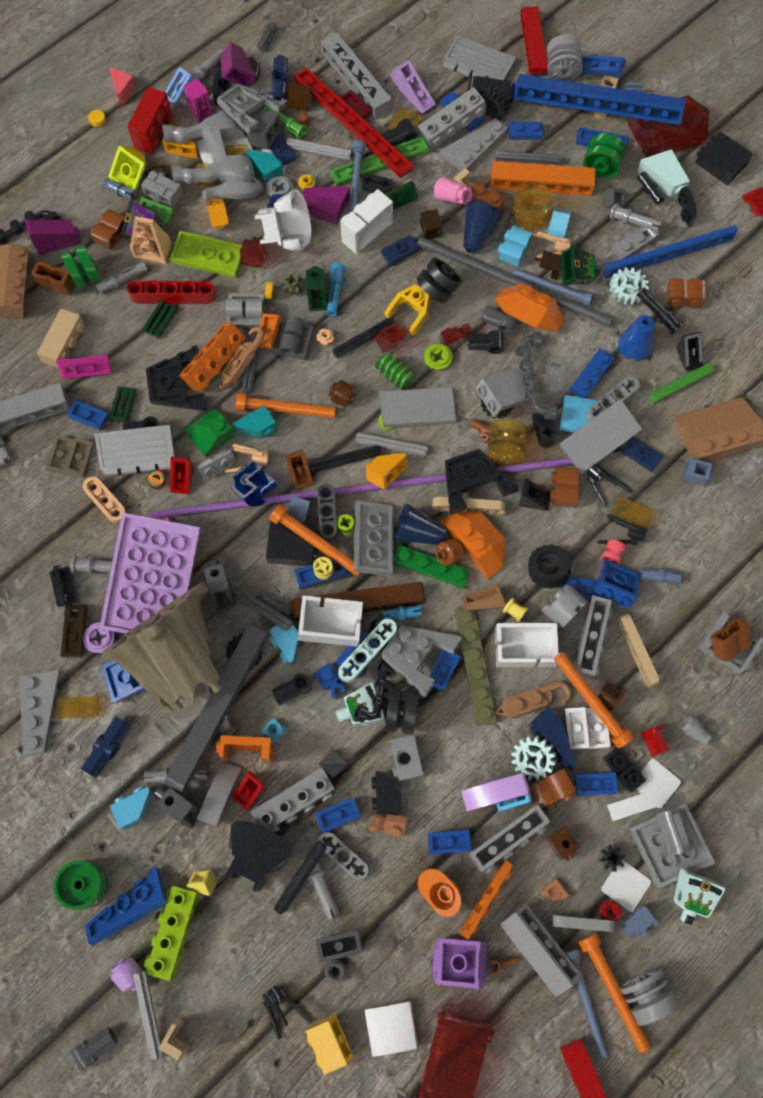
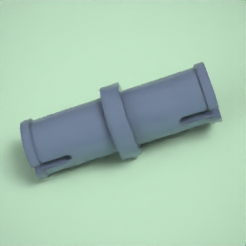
M109 178L104 179L103 182L109 184H102L104 189L114 192L116 196H123L131 201L136 199L135 196L130 195H137L136 190L126 187L121 182L117 183Z
M641 567L639 573L640 580L679 584L681 581V572Z

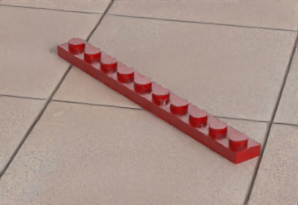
M307 67L294 75L296 83L309 85L312 97L359 141L365 142L366 147L399 178H403L414 170V165Z

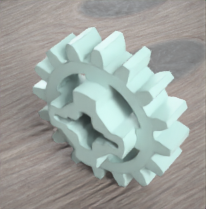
M625 267L623 272L619 269L617 274H613L609 284L611 286L609 291L613 292L612 297H618L617 302L623 300L624 305L628 301L631 305L635 301L639 303L641 299L636 296L639 292V286L640 291L644 287L647 290L649 289L647 286L649 281L645 280L646 275L641 276L640 270L634 272V268L628 271L627 267Z
M531 735L527 737V741L522 738L519 741L520 744L517 743L514 746L517 751L511 753L512 756L516 757L511 761L512 764H517L515 771L521 770L522 773L528 775L529 781L534 776L537 781L541 779V775L546 778L548 772L551 773L554 770L551 765L557 763L556 760L552 759L556 756V752L550 751L553 745L547 746V739L545 738L543 741H540L538 735L534 740ZM521 753L524 754V759H523V761H522V758H521ZM545 755L547 758V763L544 762ZM531 756H532V757H533V756H536V757H537V760H536V759L532 760V759H531Z

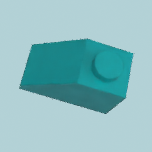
M255 150L246 151L247 157L252 161L256 173L266 185L273 177L283 176V163L273 153Z
M265 405L233 423L236 434L259 439L270 437L278 430L275 420Z

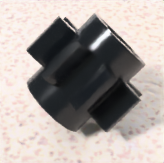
M607 845L608 851L600 850L603 856L598 861L605 864L604 870L611 867L613 872H617L616 866L624 867L621 861L626 855L620 854V847L613 850L611 845ZM611 855L616 857V860L613 862L608 860V857Z

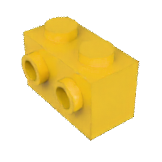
M336 1014L312 1024L306 1030L307 1041L313 1048L317 1065L322 1069L324 1075L346 1066L354 1057Z

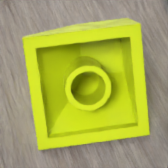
M119 145L108 177L137 191L146 165L145 155L133 146Z

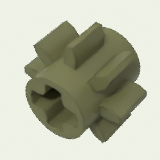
M294 273L285 275V281H281L283 293L287 292L290 296L299 295V289L303 288L301 276L297 277Z

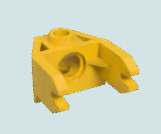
M416 284L398 293L384 313L385 317H392L402 303L416 310L419 316L409 329L410 334L413 336L429 318L432 304L431 297Z

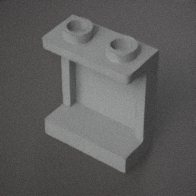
M517 368L483 377L475 388L493 417L498 416L502 410L517 405L525 408L531 402L525 400V392L529 387L522 385L523 377Z
M722 612L716 618L698 648L737 674L743 671L747 672L754 663L751 661L754 655L757 656L763 649L761 645L763 638L756 639L752 636V645L746 650L739 652L730 661L724 662L714 657L711 636L716 631L725 628L730 622L728 620L730 616Z

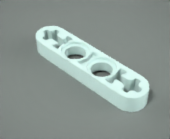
M384 619L345 660L338 671L342 681L349 683L355 680L394 637L397 626L393 620ZM391 625L392 632L390 633L389 631H387L383 635V637L386 639L383 640V638L380 636L384 632L383 626ZM377 638L380 641V645L377 648H371L369 641ZM358 653H364L367 656L364 663H358L355 660ZM350 661L359 667L358 670L355 667L351 670V677L348 675L346 677L343 676V670H349L352 667V664L349 663Z

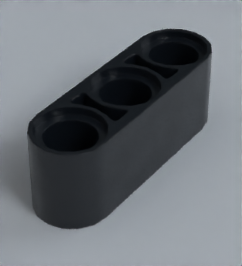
M481 76L470 77L467 91L474 87L482 96L489 87L494 86L495 88L497 86L499 90L500 88L503 89V93H507L506 96L510 97L509 101L513 103L515 84L513 82Z

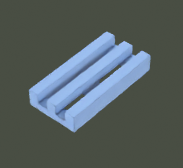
M181 67L178 68L165 91L168 100L175 106L179 105V100L185 94L183 86L194 79L192 75Z

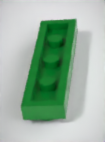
M398 545L393 558V564L461 589L465 588L471 570L455 564L445 566L435 557Z

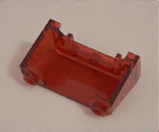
M687 95L681 97L686 99L680 125L652 120L644 122V119L628 117V127L646 158L671 149L674 153L705 142L708 136L709 110Z
M440 1006L437 1016L438 1026H435V1033L421 1078V1085L418 1086L415 1098H474L488 1043H492L494 1030L491 1029V1023Z

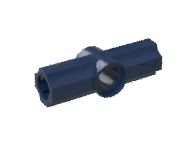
M277 55L274 58L272 72V95L274 96L273 99L281 101V99L286 100L288 88V58L283 55Z
M115 716L105 733L101 734L92 746L93 751L81 769L97 779L108 760H111L117 754L120 742L131 725Z

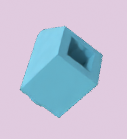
M293 623L288 631L283 630L277 625L269 630L271 635L269 640L274 648L278 646L281 650L279 655L285 664L289 662L292 667L295 665L300 643L298 631Z
M142 786L133 791L134 794L128 797L124 795L114 800L115 803L110 805L119 829L125 830L143 821L154 794L152 788Z

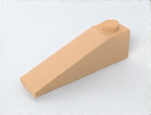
M135 217L130 243L133 258L167 264L172 250L169 236L154 220Z

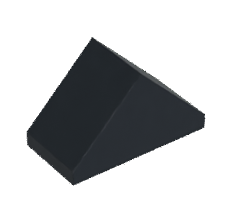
M701 332L682 336L676 350L684 370L689 371L702 367Z
M525 479L519 506L548 511L550 492L531 480Z

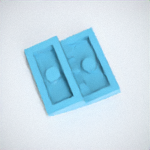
M565 395L559 430L574 433L589 422L586 419V413L597 400ZM598 410V411H597L596 413H594L593 415H594V416L598 415V414L600 413V411Z

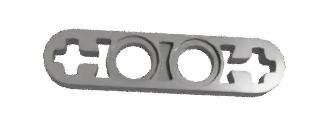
M633 376L626 377L589 408L586 413V419L590 421L596 417L593 414L598 410L600 413L606 409L603 405L604 401L609 402L610 405L618 399L625 402L637 391L640 386L639 381ZM631 384L632 386L626 390V386ZM615 392H620L623 398L616 397Z

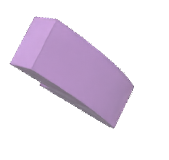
M525 773L461 791L467 811L478 810L530 794Z

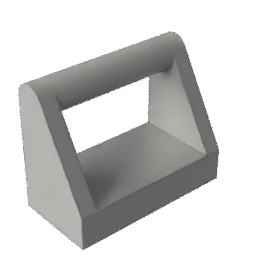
M678 809L656 814L669 856L692 851Z

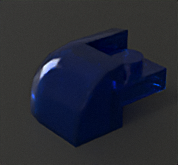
M251 460L233 475L234 479L230 487L236 496L247 505L257 507L266 503L263 497L278 485L274 479L264 473L262 467Z

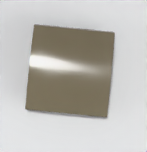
M56 434L45 470L69 476L83 477L93 442L76 437L71 439Z

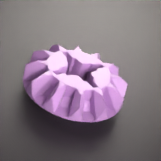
M101 622L90 625L83 634L84 646L93 653H102L114 643L115 633L110 630L100 629ZM98 632L101 636H105L101 639V645L95 640L98 637Z

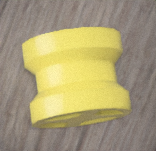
M319 557L313 563L314 573L317 578L326 580L332 576L333 565L330 559Z

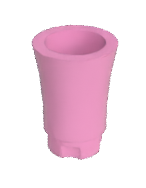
M445 176L439 178L434 187V196L438 201L467 205L473 197L470 187L457 183Z

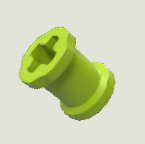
M344 514L338 518V532L346 537L352 535L355 529L352 516Z

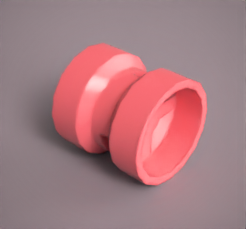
M608 540L606 545L607 551L603 553L602 560L607 559L620 565L621 555L625 552L626 545L617 540Z

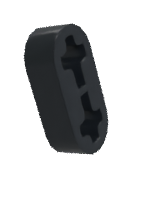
M366 174L362 177V189L366 192L374 193L378 189L385 194L393 190V182L389 178L373 174Z

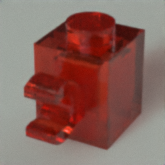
M253 237L252 240L244 239L239 250L240 264L261 268L263 261L267 260L266 243L260 244V242H257V237Z
M397 323L382 329L374 339L382 353L396 348L405 339L409 330L407 326L399 329Z

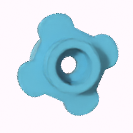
M271 719L266 728H263L262 733L264 736L271 738L274 743H277L279 737L286 733V727L281 726L277 719Z

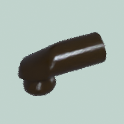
M156 165L145 171L144 174L147 177L151 171H154L156 173L161 172L167 177L170 175V170H168L169 167L167 165Z

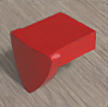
M760 187L742 195V199L745 203L749 204L756 217L763 214V188Z
M663 723L641 733L652 757L669 750L661 733L662 730L666 729Z

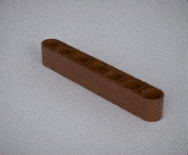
M422 582L313 596L321 597L320 607L324 606L325 598L363 602L362 613L426 603ZM302 597L290 601L293 621H300Z

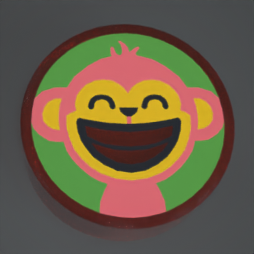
M153 470L147 475V483L152 489L158 490L165 486L166 477L162 471Z

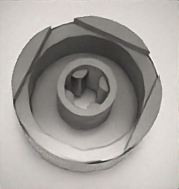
M566 584L541 611L553 623H557V627L562 630L582 610L588 601L572 586Z

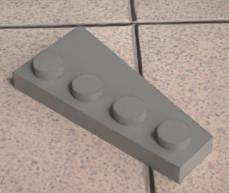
M495 118L440 150L439 155L462 171L464 168L469 170L508 132V127Z
M59 670L19 676L24 756L46 753L51 728L50 721L54 712L53 705L58 691V678L60 679L61 674Z

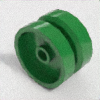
M600 133L594 135L590 140L583 160L584 167L595 168V177H614L619 173L626 152L625 143L613 134Z
M83 244L75 248L77 260L74 259L70 251L60 254L78 291L87 288V283L83 277L85 275L93 285L101 281L96 271L98 269Z
M71 861L60 869L54 880V894L57 901L64 907L73 910L89 909L99 904L108 888L107 876L104 870L98 864L89 861Z

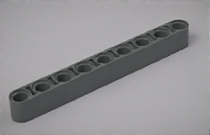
M253 623L249 624L220 677L221 679L218 681L222 689L217 693L212 691L164 780V785L181 794L186 791L264 647L270 631Z

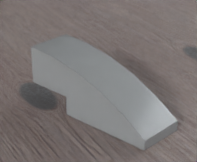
M222 762L209 788L197 820L219 827L242 768Z

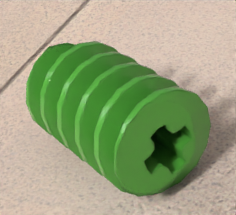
M393 352L381 356L374 367L379 369L380 373H384V376L389 378L390 382L394 383L396 387H400V390H405L413 380L414 371L412 370L407 373L409 366L402 368L403 361L397 364L398 357L391 359Z

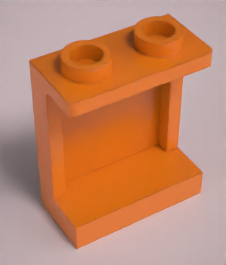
M221 735L220 741H217L216 753H219V757L222 760L229 762L230 750L261 751L262 761L265 764H273L275 743L271 738Z

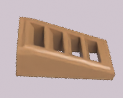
M499 585L462 597L465 610L506 606Z

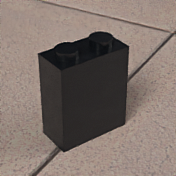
M720 131L716 136H712L705 147L702 146L696 154L698 157L695 163L728 186L749 164L753 153Z
M270 521L266 552L267 562L269 564L297 566L313 565L314 561L318 558V549H315L313 545L282 523L278 522L276 525ZM303 524L320 536V531H317L316 524Z

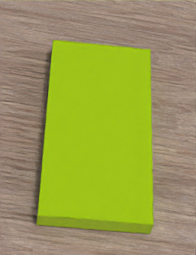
M179 231L169 261L170 263L236 278L246 252V246Z

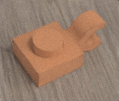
M372 814L371 822L377 824H370L369 831L379 832L384 829L386 834L404 837L407 817L391 814L381 817L377 814Z

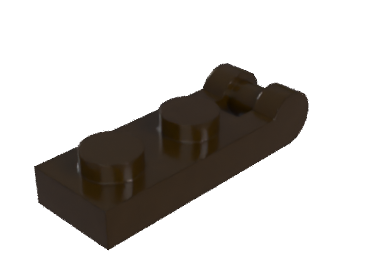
M66 604L60 655L62 658H82L83 634L85 632L86 615L88 612L87 604H80L79 606ZM73 614H78V618H72Z

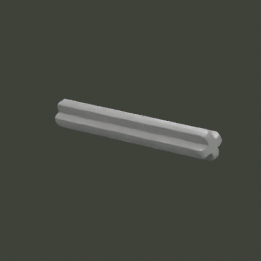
M290 137L287 139V145L291 149L350 160L352 156V150Z
M357 432L355 438L357 443L371 446L378 445L381 448L426 456L428 451L427 445Z
M145 970L135 972L133 977L150 1058L158 1060L163 1057L164 1053L158 1049L161 1045V1039L147 973Z

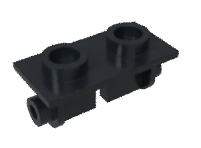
M61 565L53 566L50 576L57 607L77 602L69 566L61 568Z

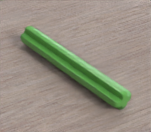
M707 363L652 392L650 399L653 403H656L711 374L714 371V367L711 363Z

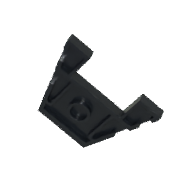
M198 345L192 346L186 352L181 351L177 353V356L169 360L165 359L146 368L151 404L208 411L205 393L186 396L184 380L179 376L183 371L182 365H188L199 353Z
M480 449L445 460L450 515L467 510V505L461 495L462 492L495 481L503 497L519 491V486L509 480L508 475L501 472L495 466V463Z

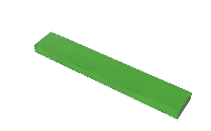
M423 136L394 146L408 160L429 153V147ZM375 154L361 159L360 178L366 174H373L389 167ZM354 162L330 170V175L337 187L353 181Z

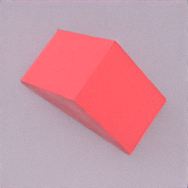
M109 68L120 104L124 105L136 88L133 77L115 68Z

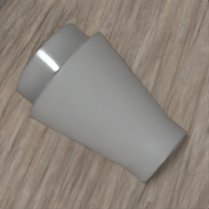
M689 716L680 726L685 735L703 745H706L712 738L697 718Z

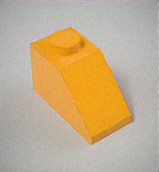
M170 125V126L173 127V128H179V127H180V126H172V125ZM163 138L162 142L165 152L198 159L196 145L192 139L180 144L177 141L165 143Z
M223 198L206 201L212 227H216V229L225 228L229 221Z
M399 453L377 456L366 466L367 481L385 490L407 468V454Z

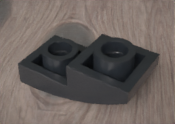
M221 66L218 67L213 79L212 93L215 105H218L217 99L223 94V91H227L226 83H229L228 80L222 77Z
M685 186L681 188L677 200L679 205L683 207L680 213L683 222H686L688 227H692L697 216L696 204L691 191Z
M615 747L602 757L603 761L612 773H616V778L629 793H632L646 782L637 766L631 763L621 748Z

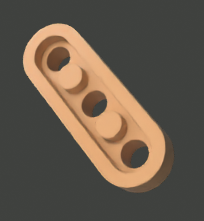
M87 478L83 483L85 493L111 522L120 523L122 513H126L125 508L98 478ZM116 512H120L119 516H114Z

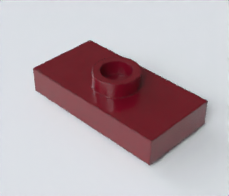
M351 89L340 96L363 119L372 114V110Z

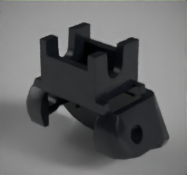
M236 821L231 824L229 849L232 850L231 855L235 857L225 877L234 878L237 873L255 882L253 891H260L267 874L280 871L294 856L292 848L281 836L252 822Z

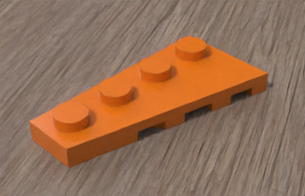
M507 860L503 861L458 934L469 940L470 937L475 935L479 928V921L481 918L484 919L490 910L489 905L492 899L496 900L501 893V884L503 881L507 882L511 877L513 864Z

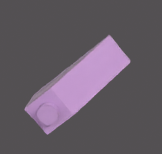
M409 60L398 66L390 74L398 89L422 114L436 105Z

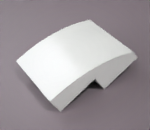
M592 708L565 709L568 741L571 750L611 748L609 730Z
M411 1001L365 1009L372 1057L419 1048Z

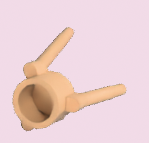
M543 232L532 233V236L555 242L554 250H557V252H553L555 254L561 255L562 251L570 248V239L556 237ZM543 254L537 255L536 258H542Z
M234 443V450L251 454L252 462L256 463V465L225 469L224 472L262 469L263 465L267 466L269 451Z

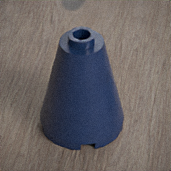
M473 201L472 204L470 202L467 204L463 247L469 253L480 251L500 217V211L497 208L496 211L491 208L492 205L489 203Z
M407 503L404 505L398 518V525L395 526L393 539L438 545L440 542L446 541L448 532H446L444 526Z

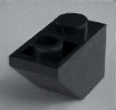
M375 771L376 777H372V789H376V797L372 798V810H377V815L402 814L401 791L380 771Z

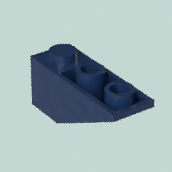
M547 707L528 725L531 728L529 731L534 737L538 735L542 741L546 738V745H553L550 751L556 752L560 765L563 768H569L571 771L576 767L563 722Z

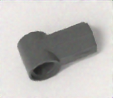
M491 306L485 308L481 317V321L497 327L504 335H512L519 322L518 319Z
M107 1027L90 1040L87 1039L73 1048L70 1054L80 1072L96 1062L99 1056L118 1044L117 1037L113 1030Z

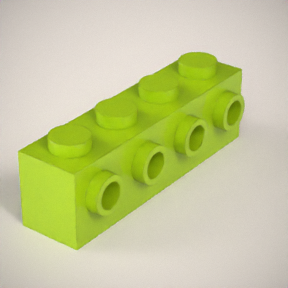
M172 886L171 889H168L166 893L165 911H161L158 919L160 927L158 933H154L151 941V946H153L151 955L148 954L144 964V968H147V975L167 981L174 980L200 893L178 886Z

